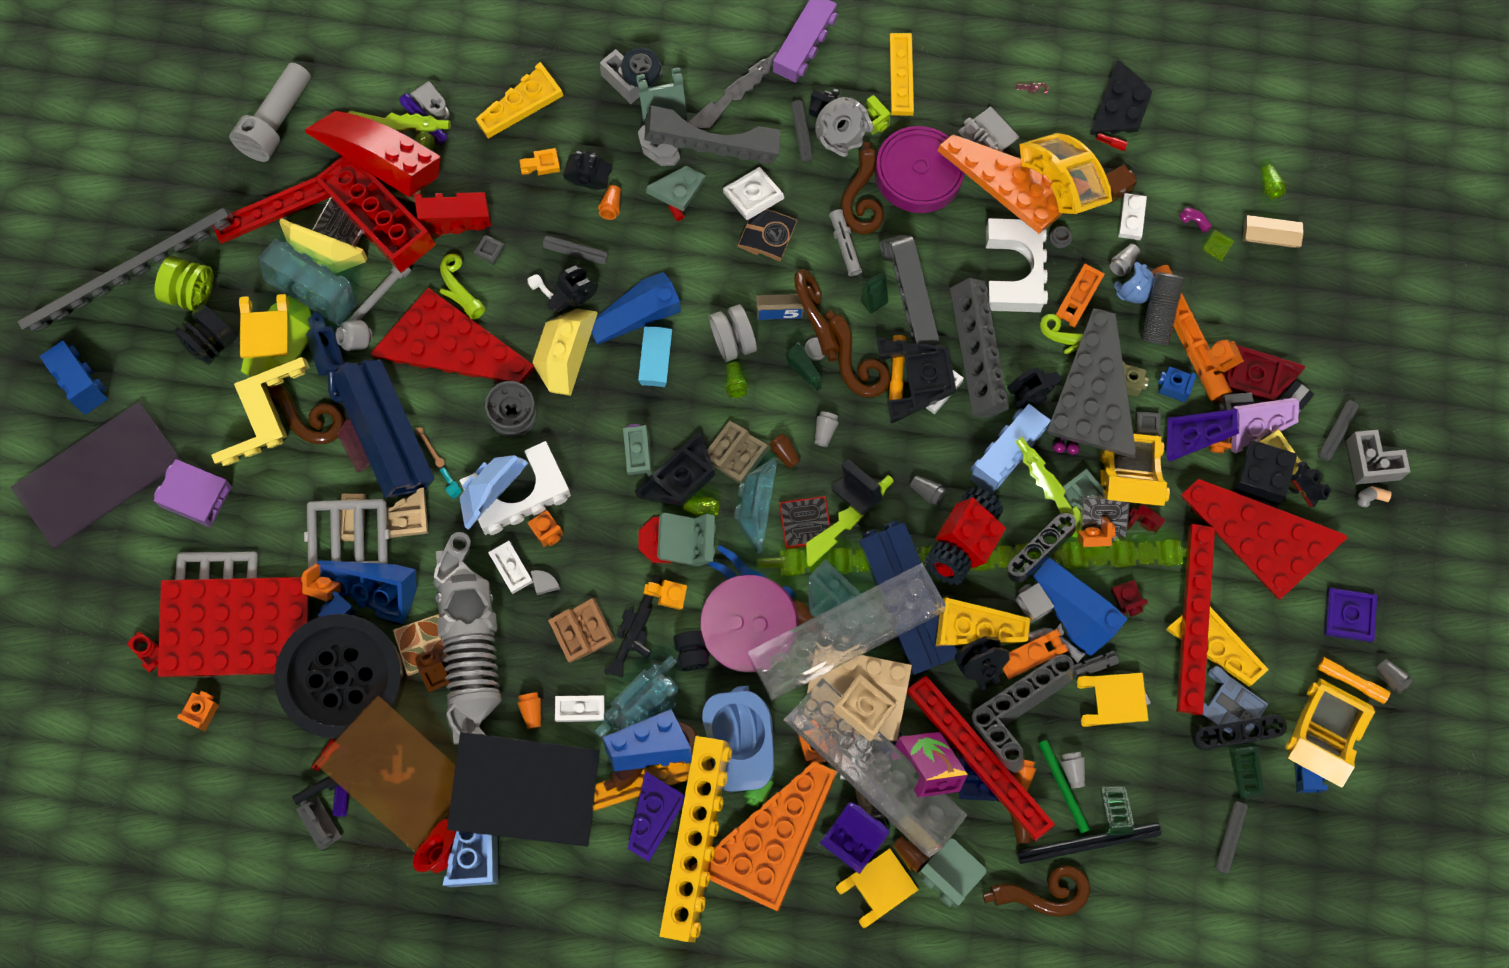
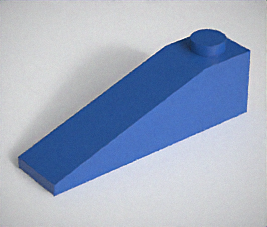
M664 272L643 279L596 317L591 332L596 344L598 345L681 312L680 300L672 282Z
M322 560L317 562L320 565V577H327L332 581L341 583V591L338 593L340 596H349L357 601L356 604L362 608L367 606L376 611L375 615L382 619L401 624L406 622L417 590L416 569L395 564Z

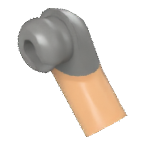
M1373 486L1359 492L1357 504L1362 507H1369L1370 501L1374 499L1389 502L1392 492Z

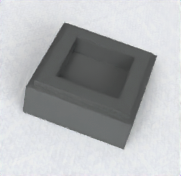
M484 235L474 251V256L495 265L505 245Z
M1137 412L1136 434L1160 436L1161 414Z

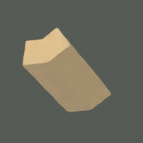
M1246 216L1243 224L1242 241L1293 248L1302 246V222Z

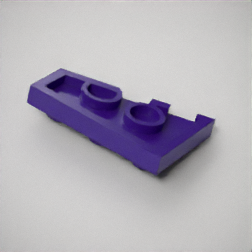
M1238 409L1168 418L1166 456L1168 461H1173L1239 434L1240 414Z
M646 771L628 849L649 862L682 808L685 795Z

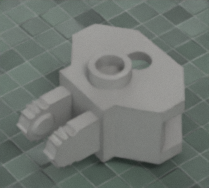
M643 125L638 131L643 154L660 166L676 165L680 160L678 148L668 144H653L651 141L644 140L645 125Z

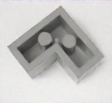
M615 49L600 62L601 76L632 104L640 97L638 87L632 86L624 79L621 70L624 56ZM662 64L659 78L655 83L648 86V88H651L654 84H656L660 79L663 78Z
M1378 430L1355 432L1346 440L1355 485L1398 481L1410 473L1406 450L1383 452Z

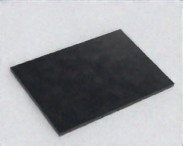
M460 732L447 830L588 847L600 750Z

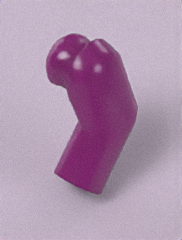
M1188 207L1179 214L1180 219L1184 223H1188L1190 220L1195 221L1203 233L1212 228V225L1201 211Z

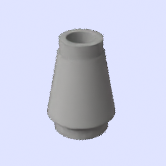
M1130 244L1114 256L1110 264L1112 272L1118 276L1129 274L1140 254L1139 247Z
M820 412V416H817L814 444L828 447L839 424L837 415L829 412Z
M1081 751L1062 754L1063 761L1060 762L1071 789L1084 787L1085 757H1082Z

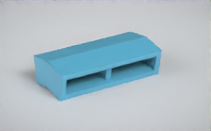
M644 327L638 378L641 385L665 387L667 383L672 329Z

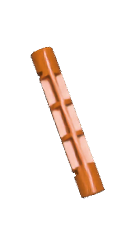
M1168 265L1160 266L1151 271L1154 277H1156V272L1173 274ZM1181 293L1178 311H1176V320H1174L1173 326L1211 403L1218 402L1224 395L1232 394V390L1222 372L1213 366L1207 350L1210 349Z

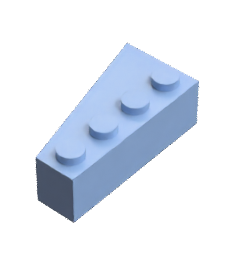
M1030 404L1024 410L1020 408L1012 418L1014 420L1010 426L1006 425L998 435L1000 438L987 447L984 452L985 455L978 459L970 469L972 471L970 480L983 490L989 491L991 496L1022 460L1021 450L1015 443V440L1023 436L1027 444L1032 447L1051 422L1049 418Z
M456 831L443 886L462 887L499 884L498 836Z

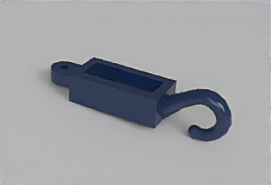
M314 313L308 318L311 330L306 333V337L319 376L328 375L329 395L333 401L340 403L343 401L337 392L332 376L338 370V367L344 363L333 327H326L323 317L318 313ZM320 337H323L325 346L322 345Z

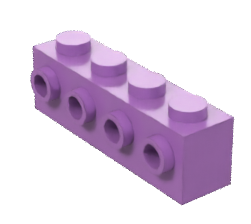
M809 0L773 60L774 73L795 83L800 76L803 77L808 69L807 63L810 59L813 60L818 52L817 46L820 42L823 43L828 35L827 29L830 25L833 26L838 18V13H836L837 3L830 0Z

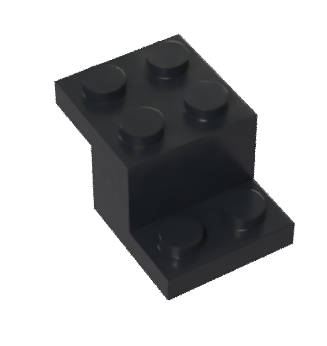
M1251 440L1244 464L1236 472L1231 491L1278 509V505L1287 497L1297 453Z

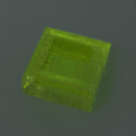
M1214 230L1202 250L1222 261L1234 241Z

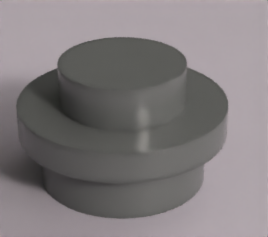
M1059 226L1051 231L1049 239L1056 248H1066L1072 241V234L1067 227Z

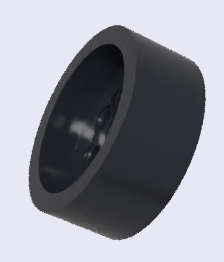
M326 615L313 619L301 626L283 645L275 666V690L279 703L286 715L303 730L329 739H354L376 730L393 714L401 699L404 688V667L396 646L377 626L353 615ZM350 649H356L358 652V658L354 662H348L345 657ZM328 652L332 653V663L323 665L321 662L322 655ZM365 668H370L373 672V676L369 681H362L360 678V673ZM340 672H346L348 675V680L343 685H338L336 682V675ZM316 675L323 677V684L319 688H313L311 685V680ZM354 691H361L363 694V699L358 704H353L350 700V696ZM331 694H335L338 697V703L336 706L329 708L326 705V698Z

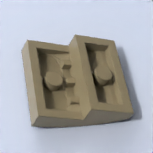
M729 420L707 450L714 467L743 485L770 448L764 442L751 436L746 429Z

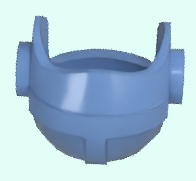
M1135 262L1134 276L1124 285L1120 282L1114 283L1116 294L1120 299L1135 304H1141L1150 300L1155 278L1153 273L1146 269L1147 265Z

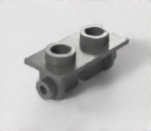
M318 796L311 800L308 798L300 803L301 806L296 811L320 851L342 838Z

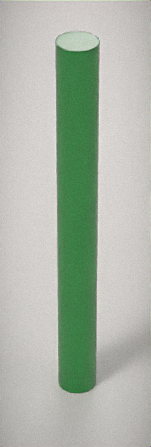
M1044 740L1038 743L1080 833L1089 831L1088 824L1048 741Z

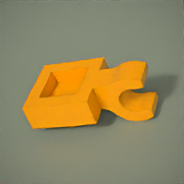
M556 148L535 151L534 158L519 160L522 175L530 174L534 170H537L538 176L560 172Z
M667 580L662 581L661 585L648 582L644 586L643 594L659 597L658 605L681 610L684 605L687 585Z

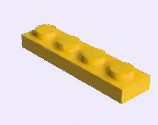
M890 33L891 115L913 116L912 33Z

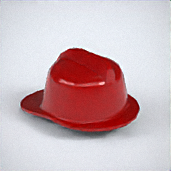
M448 819L439 822L417 849L413 857V867L416 871L439 873L448 868L447 863L456 835V831L447 830Z

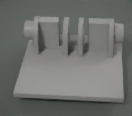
M991 106L976 118L971 119L969 117L964 122L965 126L958 130V133L963 138L1000 152L1020 138Z

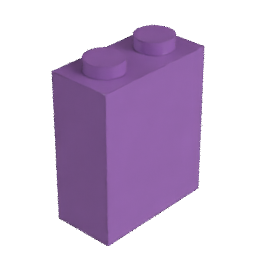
M175 459L173 464L167 468L166 478L162 485L156 489L153 501L163 509L211 528L232 486L226 479Z

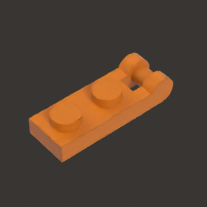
M1084 264L1056 313L1060 320L1064 319L1069 322L1070 326L1076 327L1103 279L1104 273ZM1068 306L1076 310L1075 314L1066 311Z
M1056 629L1009 652L1010 660L1003 668L1007 679L1010 680L1058 655L1068 652L1069 649L1066 644L1063 645L1060 639L1061 634L1059 630ZM1051 641L1055 649L1048 652L1045 644Z

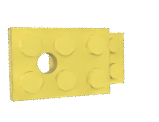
M298 358L234 384L256 437L212 454L211 456L215 464L222 463L223 466H228L240 461L238 457L241 455L251 457L261 453V447L273 448L284 443L283 439L288 436L266 385L272 388L284 383L283 379L290 376V378L295 379L305 375V370L310 368L306 359Z

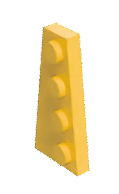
M540 62L535 66V70L530 75L526 74L521 78L520 84L514 89L510 88L505 92L503 99L495 101L476 118L477 124L489 139L563 97V92Z
M950 598L941 599L936 646L966 645L984 636L998 638L1001 644L1028 642L1030 618Z
M1210 607L1207 658L1250 687L1269 669ZM1183 615L1166 629L1180 640L1182 636Z

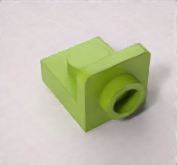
M872 95L867 99L866 109L868 110L869 118L873 120V131L871 134L874 135L878 131L881 133L887 129L891 113Z

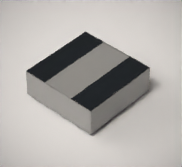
M1296 380L1281 400L1298 399L1300 413L1315 394Z

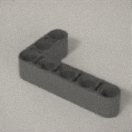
M899 235L879 241L882 258L893 263L912 343L917 345L919 343L938 345L939 337L913 237Z
M1058 655L974 710L972 720L975 732L1009 772L1017 773L1023 769L1024 755L1022 747L1005 726L1073 681L1074 666L1073 660L1069 656ZM1061 668H1066V669H1068L1067 671H1064V672L1058 671V670L1061 669ZM1041 681H1047V682H1048L1047 684H1044V685L1039 684V682H1041ZM1021 694H1028L1025 698L1019 697ZM1001 707H1008V708H1009V709H1007V710H1005V711L999 710ZM981 720H989L986 724L979 723ZM997 737L1003 738L1000 742L993 741ZM1011 755L1018 756L1015 760L1007 759Z

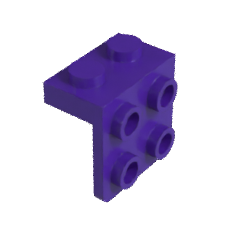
M849 802L820 844L860 874L890 832L883 823L867 814L862 807Z

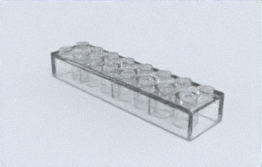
M923 563L748 651V656L772 701L944 613L946 604Z
M822 678L785 717L784 721L919 850L930 858L945 846L967 817V814L946 794L918 798L914 789L920 776L911 761L880 732L877 733L873 740L869 741L836 714L832 709L841 698V695Z

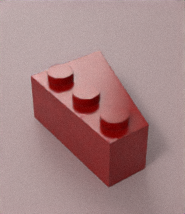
M485 192L456 193V197H443L442 193H435V198H421V194H414L418 221L432 238H438L443 234L449 233L460 234L472 229L483 230L491 226Z

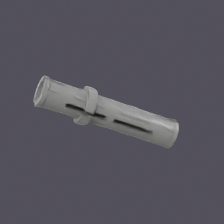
M834 210L829 213V217L834 228L833 235L838 240L848 275H859L862 273V269L851 240V229L847 227L843 210Z

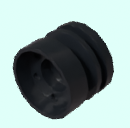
M201 304L191 313L196 324L193 326L184 320L182 324L188 332L185 333L179 327L174 329L173 332L190 354L210 365L213 360L207 352L209 351L215 357H218L220 354L215 345L218 343L227 349L237 339V336L211 309Z

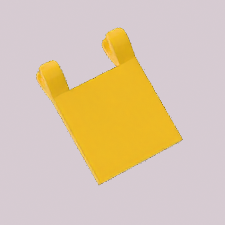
M286 294L277 295L278 311L252 312V302L249 300V297H240V357L288 355L289 300Z
M1143 673L1078 677L1077 687L1079 689L1095 687L1098 715L1082 716L1081 725L1083 727L1148 721Z
M888 849L868 863L860 874L855 872L836 886L839 894H844L853 886H856L872 909L871 912L859 920L863 928L872 924L919 890L891 849Z

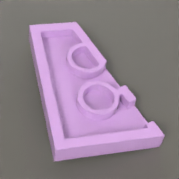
M1290 398L1233 407V409H1238L1240 420L1239 434L1232 436L1231 451L1238 453L1243 450V447L1249 445L1251 440L1260 442L1261 438L1274 433L1278 429L1282 431L1298 423L1299 400Z

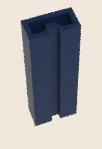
M364 360L359 364H351V362L341 364L332 376V379L384 497L388 498L415 493L419 488L426 490L435 479L382 361Z
M894 521L885 525V530L876 533L874 529L862 534L863 539L859 540L858 543L906 662L912 665L911 674L915 675L955 659L958 652L955 645L936 646L940 608L905 522L898 524V521Z

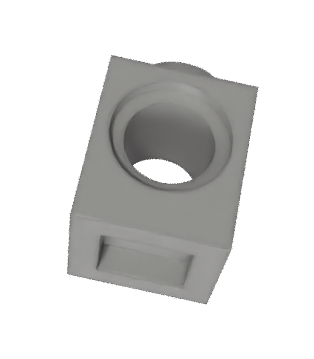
M1039 583L1034 586L1027 584L1018 591L1020 594L1017 596L1016 602L1025 616L1030 618V623L1050 613L1054 608V605Z

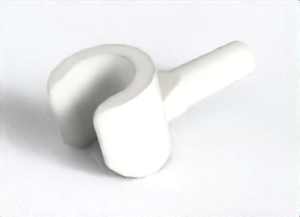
M533 275L527 279L532 290L539 287L551 299L553 294L546 288L539 275Z

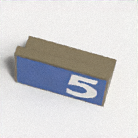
M798 294L756 296L757 320L803 318V306Z

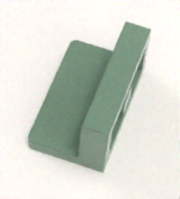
M647 426L623 428L627 474L647 473L650 477L653 475L650 433Z

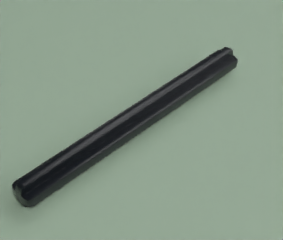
M1156 822L1017 851V858L1020 864L1157 837L1162 832L1160 824Z

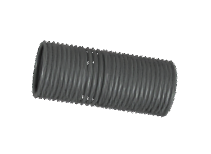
M1156 272L1145 324H1143V333H1141V340L1169 345L1185 278Z

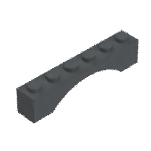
M651 106L646 115L644 140L651 141L653 144L673 145L675 148H690L697 152H712L719 156L728 155L737 157L740 160L750 159L759 161L762 164L773 163L779 155L780 130L758 126L742 134H713L692 126L674 110Z

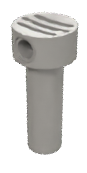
M289 63L254 116L244 115L240 118L231 131L229 138L233 145L243 154L261 162H266L270 159L281 141L276 131L311 80L310 73L304 67L296 63Z

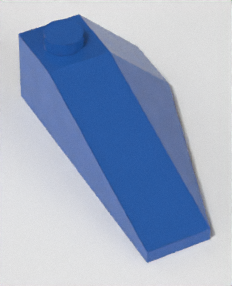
M1050 558L1033 574L1036 582L1041 585L1054 605L1057 613L1056 616L1059 621H1062L1070 640L1086 653L1088 657L1112 639L1128 619L1110 602Z

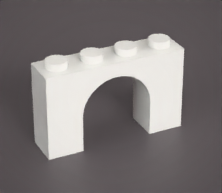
M988 219L986 225V248L1016 250L1027 258L1031 268V273L1020 281H989L987 294L991 311L1041 312L1043 305L1047 304L1048 292L1044 291V283L1047 282V270H1043V263H1046L1047 250L1043 249V242L1046 241V229L1038 234L1021 219Z
M546 441L525 450L526 457L536 476L533 492L525 500L517 503H505L496 499L478 519L485 535L497 534L503 530L502 527L509 524H519L524 520V517L531 514L538 515L544 512L546 507L553 504L560 505L571 496ZM474 473L463 479H460L462 486L470 478V476L476 478L478 475Z

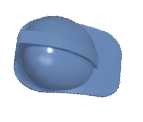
M740 686L731 692L713 695L706 702L702 714L707 738L724 740L729 742L732 748V757L726 766L728 774L727 784L722 789L733 792L755 790L764 787L770 781L774 771L773 722L767 704L758 695L750 692L749 686ZM712 758L713 766L715 767L716 762L715 759Z

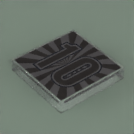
M1081 496L1079 531H1084L1088 527H1096L1101 530V517H1107L1115 525V537L1112 538V543H1126L1130 502L1107 500L1104 496Z

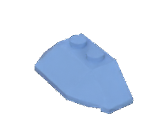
M515 455L497 457L488 465L484 462L475 472L478 475L476 478L470 476L462 487L465 490L460 496L465 528L469 530L527 466L528 462Z

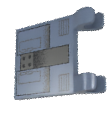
M1215 666L1208 672L1210 678L1222 685L1208 706L1204 702L1202 715L1215 725L1261 717L1268 706L1265 701L1228 676L1220 667ZM1248 724L1246 726L1245 732L1247 735L1250 734L1254 725ZM1225 728L1223 730L1230 736L1234 737L1233 731L1231 729Z

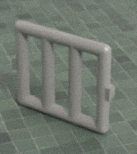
M384 499L308 502L307 532H304V542H307L308 568L318 562L316 511L330 510L331 561H341L340 510L354 509L355 562L388 564L387 539H390V530L387 529L386 501ZM363 509H377L378 561H364Z
M182 552L177 555L175 580H185L186 562H200L199 579H209L210 562L224 561L223 579H233L234 561H248L247 578H257L258 554L256 552Z

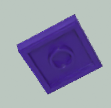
M1336 588L1327 589L1324 635L1372 643L1375 639L1377 595Z

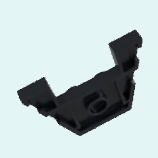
M882 337L876 338L880 360L904 357L911 395L909 398L887 401L891 423H895L956 393L948 347L923 343L917 345L905 343L903 340L890 341Z

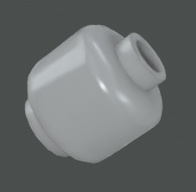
M361 320L345 321L336 330V340L338 345L346 351L364 350L372 340V330Z

